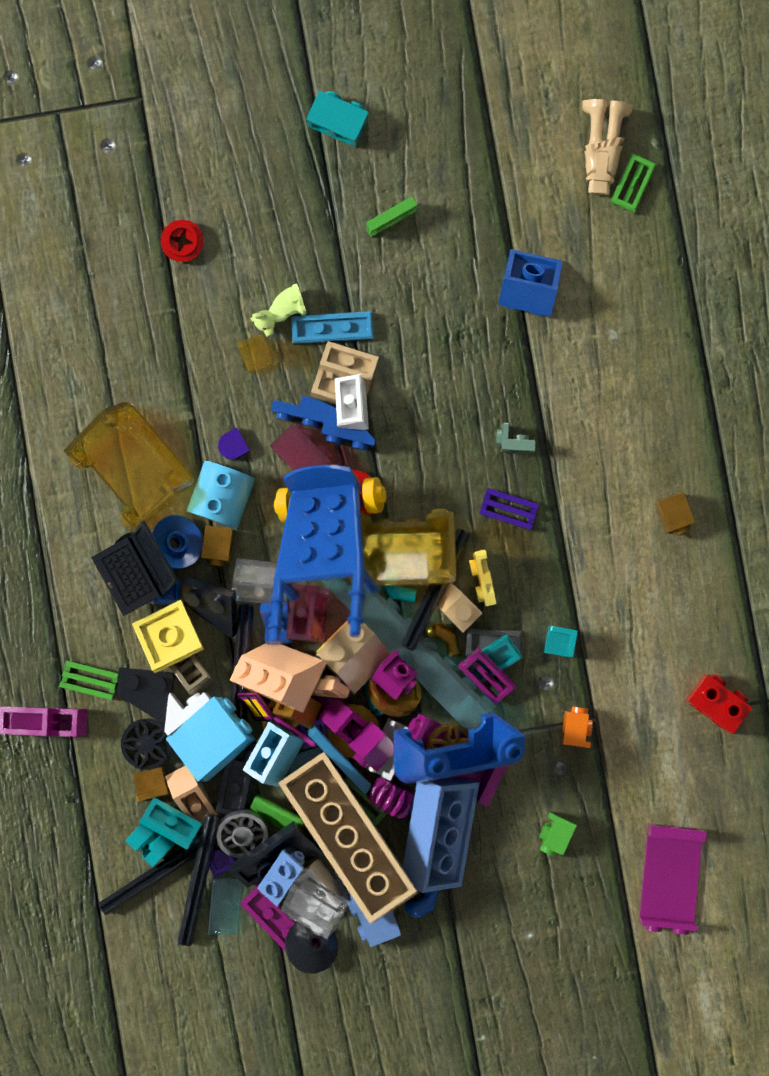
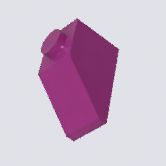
M334 698L318 716L320 720L348 744L369 724L339 698Z

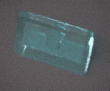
M214 877L208 934L237 935L242 885L238 879Z

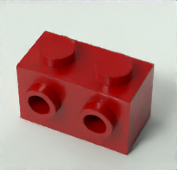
M716 674L712 676L703 675L685 701L727 733L734 734L752 709L747 704L749 699L737 690L732 693L725 688L727 683Z

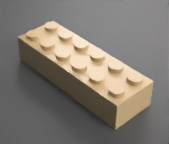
M325 752L278 783L370 924L376 923L419 893Z

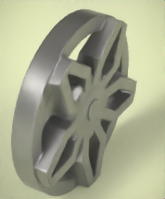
M247 809L234 811L223 817L217 831V842L221 850L227 855L238 859L254 849V840L263 838L262 843L268 839V828L265 821L258 814ZM240 817L239 824L234 820L235 818ZM246 817L249 818V822L247 824L243 823ZM253 820L257 821L260 824V826H253ZM227 823L233 825L234 827L229 828ZM222 829L228 834L224 840L221 837ZM254 831H262V832L257 833V834H254V833H253ZM240 846L244 852L234 851L231 848Z

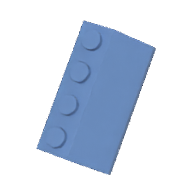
M445 777L417 783L403 869L418 891L426 893L462 887L480 782L463 778Z

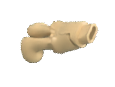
M589 99L582 102L583 111L591 116L589 144L585 146L586 151H584L589 194H610V184L614 183L620 153L623 149L621 144L625 139L619 137L623 118L630 116L632 113V104L622 101H610L607 140L603 141V124L607 101L603 99Z

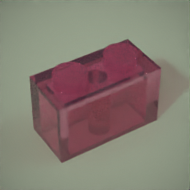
M292 423L270 445L271 449L293 471L309 466L332 464L328 459L331 456L328 450L321 444L316 447L309 440L312 435L302 425L297 428Z
M292 584L299 593V598L296 601L290 600L286 639L302 643L324 644L329 590L314 585Z

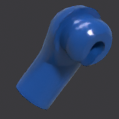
M439 890L424 893V897L418 901H408L405 906L406 913L413 918H420L431 912L435 907Z

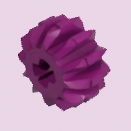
M377 778L369 790L368 799L370 803L391 816L407 818L409 812L413 809L414 793L393 780Z

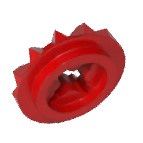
M180 219L171 222L165 227L161 235V247L164 253L177 263L189 262L198 257L204 247L203 234L200 228L189 220ZM186 231V239L193 244L184 245L180 252L179 244L172 239H181Z

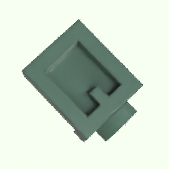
M503 423L502 429H497L496 445L501 446V453L533 454L535 452V440H529L528 435H513V439H508L509 423Z

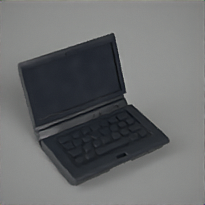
M145 520L138 525L129 538H125L91 557L123 616L162 596L178 581Z

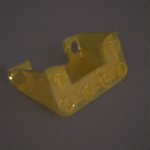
M434 509L431 514L426 516V522H420L418 519H407L404 522H393L389 519L377 521V523H371V517L366 515L364 511H360L364 569L377 586L438 585L455 582L454 512H448L446 509ZM346 577L345 583L352 586L353 577Z

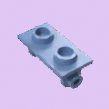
M282 850L257 889L275 906H279L304 869L302 866L304 864L303 853L295 851V853L288 854L285 850Z

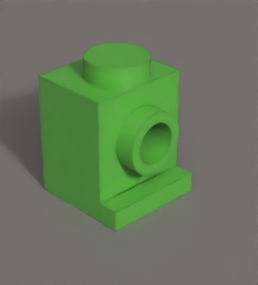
M549 812L547 817L551 819L550 824L545 823L541 830L539 838L543 840L540 850L555 857L556 853L564 855L577 825Z

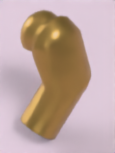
M434 622L427 627L426 632L429 638H437L444 642L447 656L460 653L456 633L452 628L442 622Z

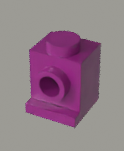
M394 650L379 665L371 678L395 700L403 693L408 695L418 683L415 681V678L419 674L398 656L400 652Z

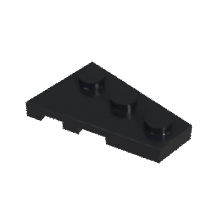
M293 821L229 865V870L243 885L249 887L262 882L282 850H285L288 854L300 851L304 855V862L315 857L321 860L326 858L316 840Z

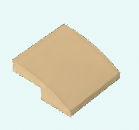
M327 341L311 391V397L336 404L335 378L361 374L365 381L367 396L379 357Z

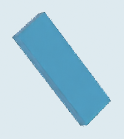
M372 311L291 316L293 344L373 340Z
M315 725L312 729L308 728L306 730V733L364 794L372 788L367 779Z

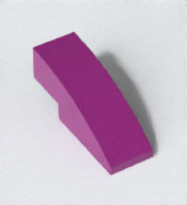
M1 706L0 734L87 736L88 709Z

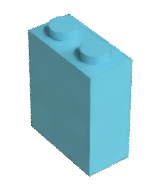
M212 697L166 738L167 742L198 782H208L256 740L251 734L253 731L251 726L244 719L240 720L235 713L236 707L228 698Z

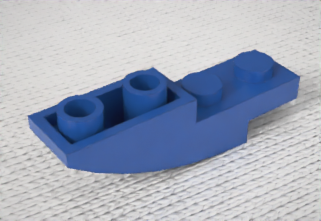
M303 395L300 406L273 400L271 412L276 414V419L291 422L292 418L302 420V425L311 428H318V424L323 425L321 434L326 437V442L341 445L342 441L353 443L352 448L362 451H368V447H375V439L367 430L338 428L336 408L329 404Z

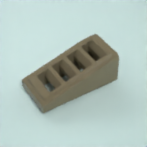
M195 654L190 656V660L180 668L177 665L183 660L169 666L191 696L198 692H203L215 682ZM196 665L197 669L184 677L183 674ZM203 675L201 678H199L197 681L190 685L191 682H193L199 676Z

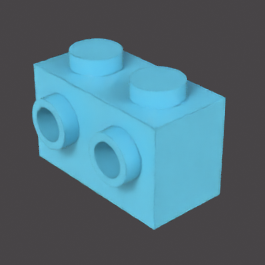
M269 722L243 770L263 784L280 787L278 783L285 778L304 741L280 724Z

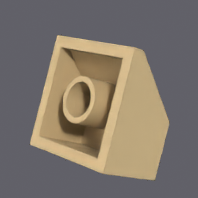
M346 623L315 655L316 658L327 662L325 667L335 677L340 678V682L349 687L353 694L374 675L379 665L391 654L365 623L361 625V636L357 638L349 635L350 624Z

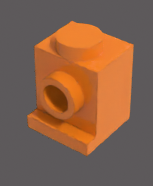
M572 707L571 712L565 711L561 744L591 747V742L586 741V736H591L593 720H588L587 708Z

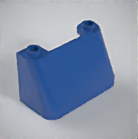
M494 712L481 714L482 723L476 730L474 728L469 729L468 742L424 750V742L420 739H414L412 732L407 728L394 730V773L402 782L412 784L511 765L518 762L524 755L525 735Z

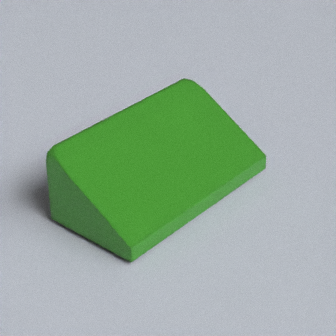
M256 795L249 809L262 817L265 822L279 829L284 828L293 821L300 827L304 823L298 814L261 795Z

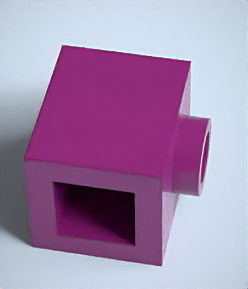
M372 722L348 745L356 752L353 758L364 768L370 765L376 772L394 754V742Z

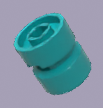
M142 824L125 840L135 852H142V858L152 868L176 844Z

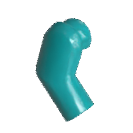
M385 572L384 578H382V586L389 597L395 600L415 603L417 590L402 587L397 580L398 574L396 572Z

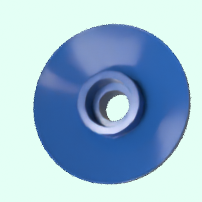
M172 515L160 520L153 528L152 534L171 568L183 569L189 567L200 557L203 547L202 535L199 528L190 519L179 515ZM170 540L176 541L177 548H172Z

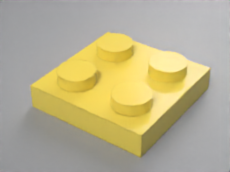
M182 600L132 623L154 673L204 650Z

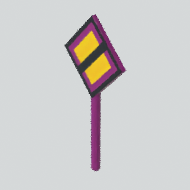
M258 693L237 694L256 721H275L312 747L316 746L315 741L278 716L273 715Z

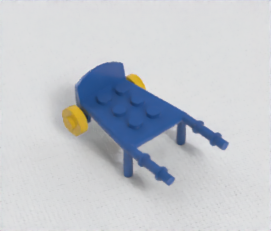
M317 465L294 470L284 476L283 480L287 488L278 489L274 501L275 512L280 521L285 523L274 575L273 596L269 600V605L272 606L271 621L267 626V630L270 632L269 643L272 645L280 644L281 632L284 631V626L282 625L283 607L286 606L284 593L291 601H296L299 598V593L291 583L353 577L352 591L349 592L351 615L347 618V623L350 624L349 635L355 638L360 637L361 625L365 621L362 617L363 599L366 597L363 587L369 593L377 591V585L364 569L360 507L365 506L369 514L381 513L386 502V490L378 477L364 479L362 487L350 467Z

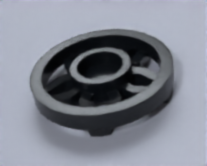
M145 718L131 723L126 728L121 739V750L125 759L132 766L149 770L159 767L168 759L172 751L170 744L168 743L166 752L162 746L158 745V743H162L168 737L165 733V725L158 720ZM146 723L155 724L160 728L150 733V728ZM140 724H142V726L145 729L144 734L140 733ZM136 726L138 738L134 736L127 738L129 732ZM164 731V734L157 740L154 735ZM135 741L136 746H128L126 742ZM127 749L131 751L137 750L135 761L129 756ZM156 749L161 752L163 758L154 754ZM143 754L145 755V758L141 762V764H139V755ZM149 755L153 759L159 760L155 764L145 765L149 760Z

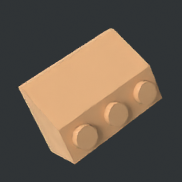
M264 644L241 655L230 681L251 692L258 693L263 697L303 713L327 662L281 644Z

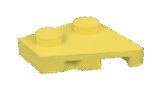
M486 550L476 551L472 554L473 560H469L472 576L477 575L480 585L475 587L478 602H484V607L496 605L491 574L486 561Z

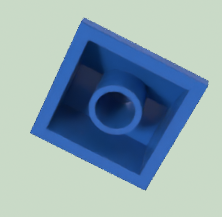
M510 249L498 305L509 309L531 312L535 315L551 317L563 261Z

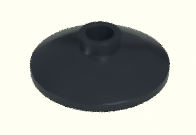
M306 918L298 921L289 929L285 939V952L295 968L304 973L316 974L328 969L335 961L338 953V940L334 931L327 923L315 918ZM312 939L318 942L317 949L311 946Z

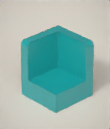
M548 626L543 653L573 658L578 631Z

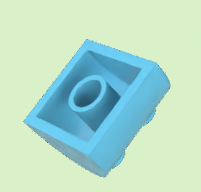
M204 461L186 512L238 530L256 479L237 470L210 461Z

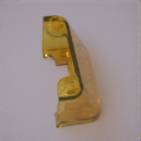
M121 402L103 409L63 450L75 467H92L125 507L120 511L121 522L132 532L143 520L146 523L152 520L194 483V477L188 468L143 415L128 402Z

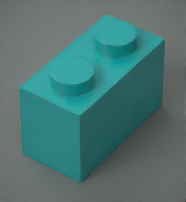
M319 90L306 118L307 127L356 148L369 120V113L360 103L354 101L347 103L341 100V96L332 91L324 93Z

